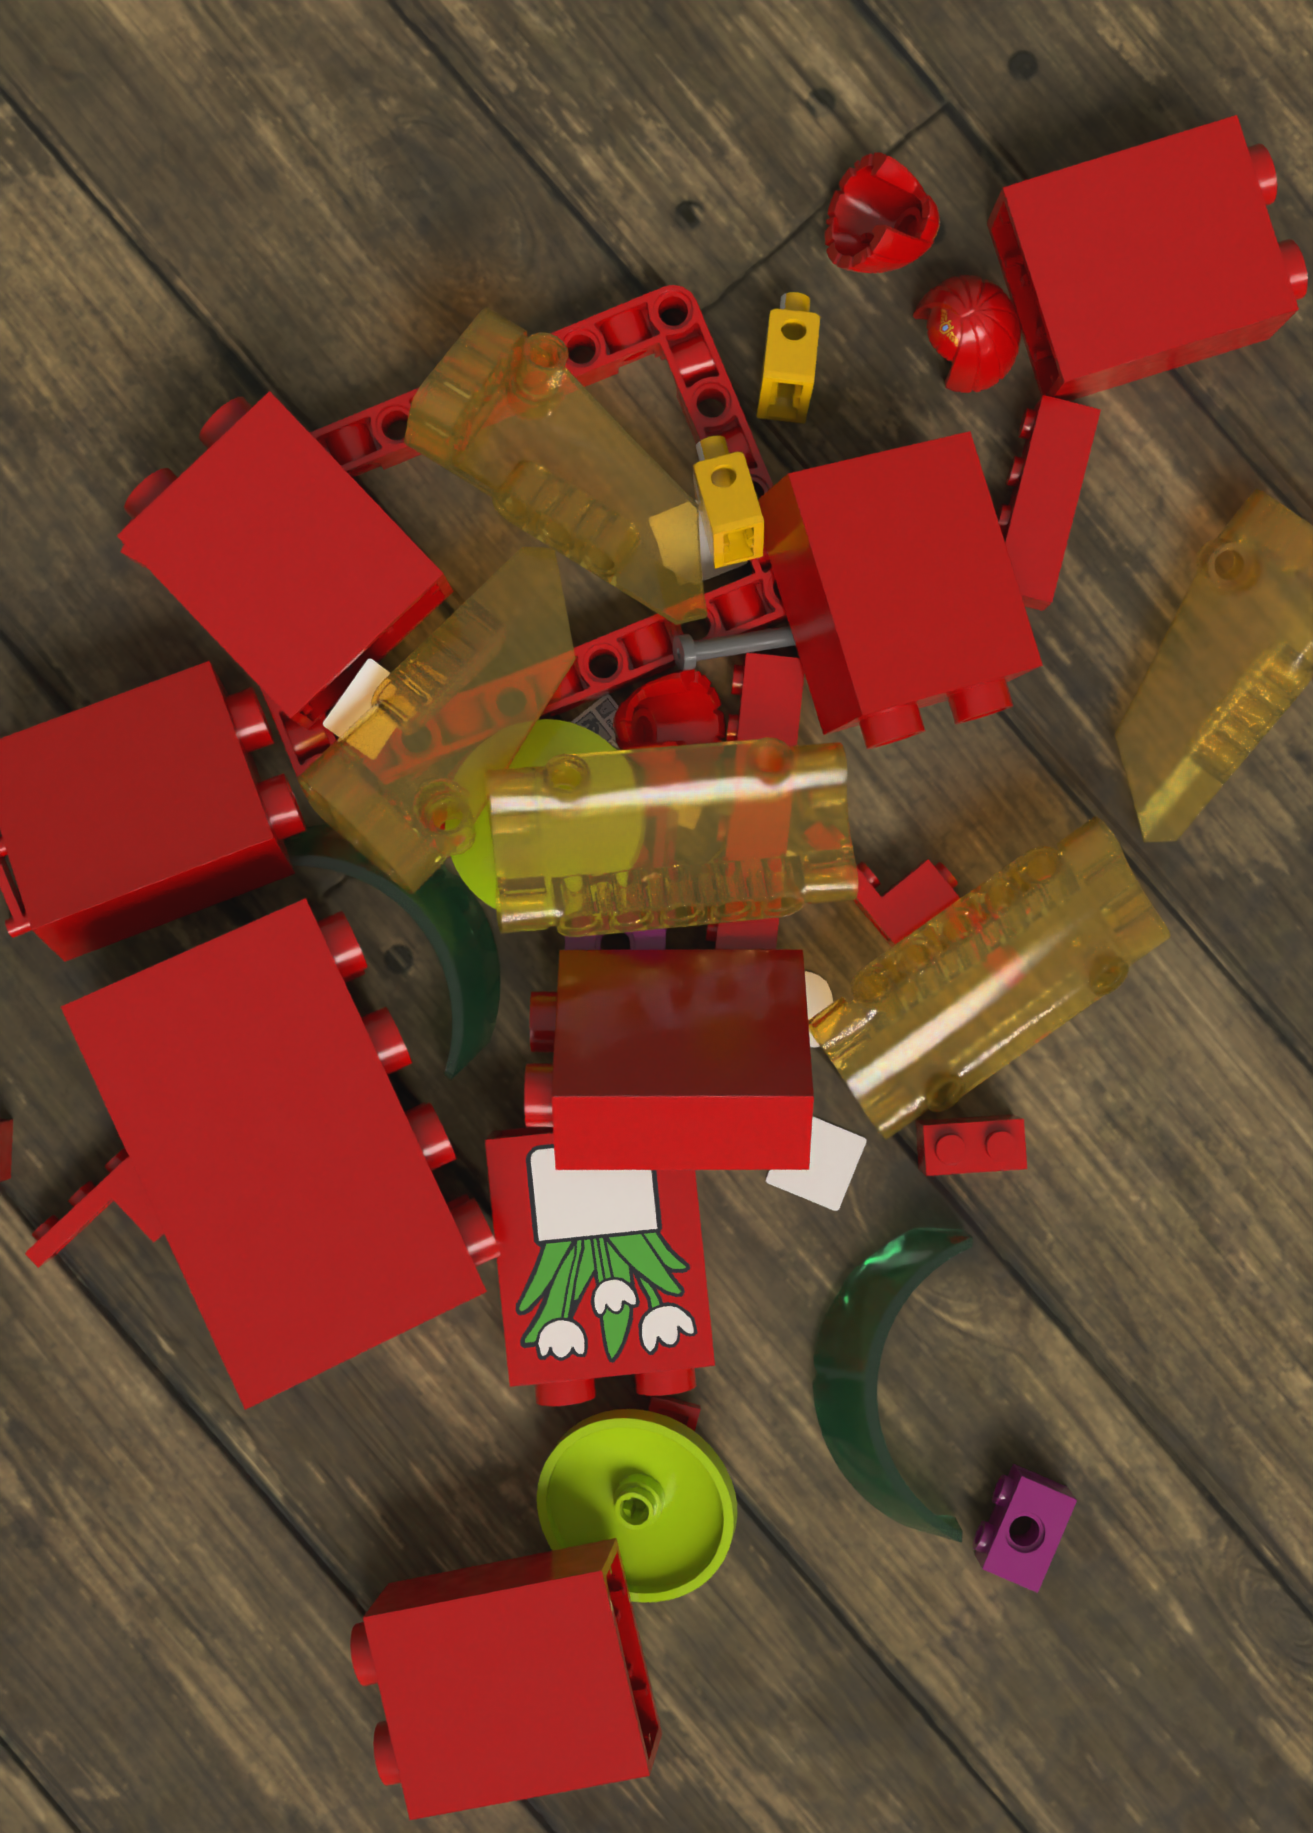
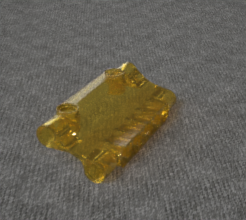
M766 737L756 740L593 753H563L548 760L545 766L485 770V798L496 872V913L501 934L548 929L549 926H557L558 932L564 936L581 937L779 918L798 912L804 907L805 902L817 904L855 900L857 897L858 873L848 815L847 760L841 742L788 746L777 738ZM762 769H768L772 772H766ZM567 785L572 787L573 789H562L557 786Z
M1094 816L1057 843L1059 851L1048 846L1034 847L1026 851L860 969L854 975L851 982V993L854 1000L847 1003L841 996L808 1020L809 1032L833 1063L863 1111L885 1140L928 1110L941 1112L952 1107L966 1093L1104 995L1115 991L1126 980L1131 965L1171 938L1166 924L1136 880L1118 840L1100 818Z

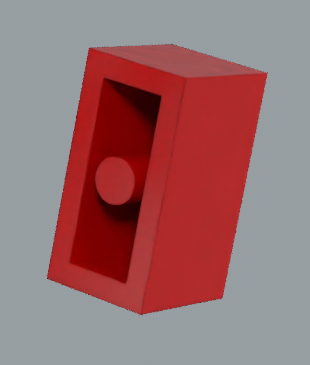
M1015 1114L915 1120L919 1170L926 1176L1027 1169L1024 1119Z

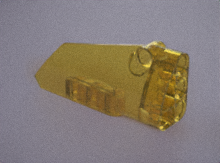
M485 307L417 391L409 412L404 444L492 497L495 509L507 521L674 624L678 625L706 618L707 608L703 589L700 554L699 505L624 430L566 368L568 349L560 338L550 333L542 332L527 337L528 332L489 307Z
M1257 488L1228 522L1218 537L1207 541L1201 546L1196 560L1198 571L1114 735L1124 765L1144 842L1177 841L1306 688L1313 677V526ZM1231 550L1234 555V564L1231 570L1225 574L1217 575L1214 568L1217 556L1223 551Z
M522 547L381 682L372 696L371 707L297 777L314 811L330 827L409 894H414L445 863V859L449 855L462 854L471 848L476 838L474 825L576 660L555 548ZM446 820H461L460 824L454 829L441 830L439 828Z

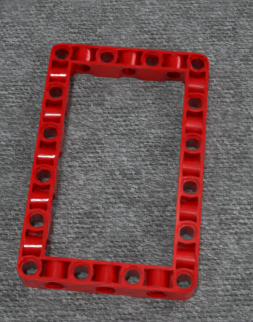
M677 285L661 287L310 432L353 478L380 466L385 470L438 448L436 443L472 428L475 433L528 411V405L562 391L564 395L570 394L618 374L619 368L654 354L655 358L660 356L661 361L667 360L676 384V397L695 443L697 444L699 441L711 436L725 437L729 454L734 452L744 453L755 491L760 496H763L774 486L697 300L689 290ZM668 309H678L684 313L686 319L680 325L670 326L662 322L660 316ZM579 346L589 347L595 353L592 360L584 364L574 363L568 356L574 348ZM494 383L503 388V393L495 401L485 402L477 397L481 387L486 384ZM706 399H715L723 405L724 411L718 417L709 418L702 415L697 407ZM396 421H406L411 424L410 432L406 437L400 440H392L386 436L391 424ZM763 544V557L750 560L753 573L747 577L408 716L377 761L370 760L347 742L341 744L335 734L323 726V721L327 717L326 713L309 729H306L290 719L262 688L261 691L301 788L312 800L333 807L345 804L466 754L470 749L473 751L486 739L509 726L531 720L553 718L676 667L673 655V639L675 636L684 635L681 626L688 618L699 617L706 621L709 626V633L703 639L765 630L787 621L788 618L782 600L777 598L774 593L773 586L776 583V579L765 544ZM603 654L612 656L618 663L616 672L609 678L604 679L596 677L590 671V664L593 659ZM517 692L525 697L526 703L523 711L513 717L500 713L499 702L501 698L507 693ZM422 729L430 731L433 737L430 750L421 755L412 754L408 747V741L412 733ZM325 768H337L340 773L338 787L330 793H322L317 785L318 775Z

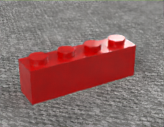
M1042 395L1034 409L1026 408L1018 433L1019 438L1026 439L1022 456L1013 457L1006 480V485L1013 487L1009 505L1001 504L997 515L1024 606L1040 611L1045 610L1053 601L1101 409Z

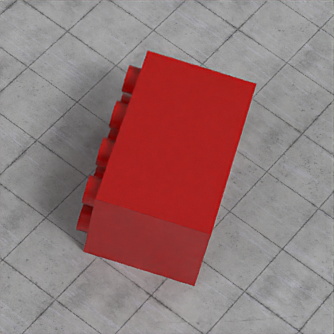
M306 898L61 1006L67 1023L245 1410L486 1293V1288L476 1267L501 1255L475 1198L469 1199L468 1195L464 1194L446 1203L434 1178L432 1170L456 1160V1156L430 1102L426 1104L423 1102L404 1111L393 1089L388 1074L412 1064V1061L389 1010L385 1006L360 1017L345 983L365 975L364 969L368 968L346 916L341 910L316 921Z

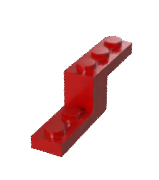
M817 820L799 835L892 949L902 947L941 914L1001 988H1010L1024 976L1017 967L1022 961L1020 956L1005 939L1002 938L996 942L985 928L990 923L985 913L972 900L966 904L953 890L958 885L957 880L941 862L933 865L929 859L922 861L880 895L875 890L881 884L880 881L863 861L855 865L843 850L849 844L832 823L823 827L819 820Z
M125 1148L104 1166L110 1173L97 1186L90 1180L68 1200L73 1208L62 1219L59 1220L55 1215H52L31 1234L37 1242L25 1254L38 1268L54 1258L113 1201L117 1203L153 1243L165 1235Z

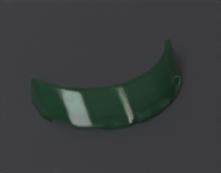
M323 824L306 827V831L283 839L292 866L329 869L370 884L401 906L424 932L439 958L448 984L452 1008V1038L449 1058L443 1074L450 1081L456 1078L490 1043L497 1022L500 1001L501 968L499 954L486 914L474 893L460 876L450 873L446 867V862L415 841L384 829L357 824Z
M914 1228L896 1236L895 1240L880 1248L861 1265H858L842 1283V1288L833 1300L828 1312L825 1313L818 1332L813 1355V1364L816 1368V1376L812 1381L814 1407L822 1436L831 1456L845 1478L866 1501L889 1518L906 1527L962 1542L963 1531L956 1517L933 1514L907 1486L890 1456L879 1419L877 1402L878 1372L883 1348L896 1316L912 1292L925 1278L949 1259L973 1247V1237L966 1230Z

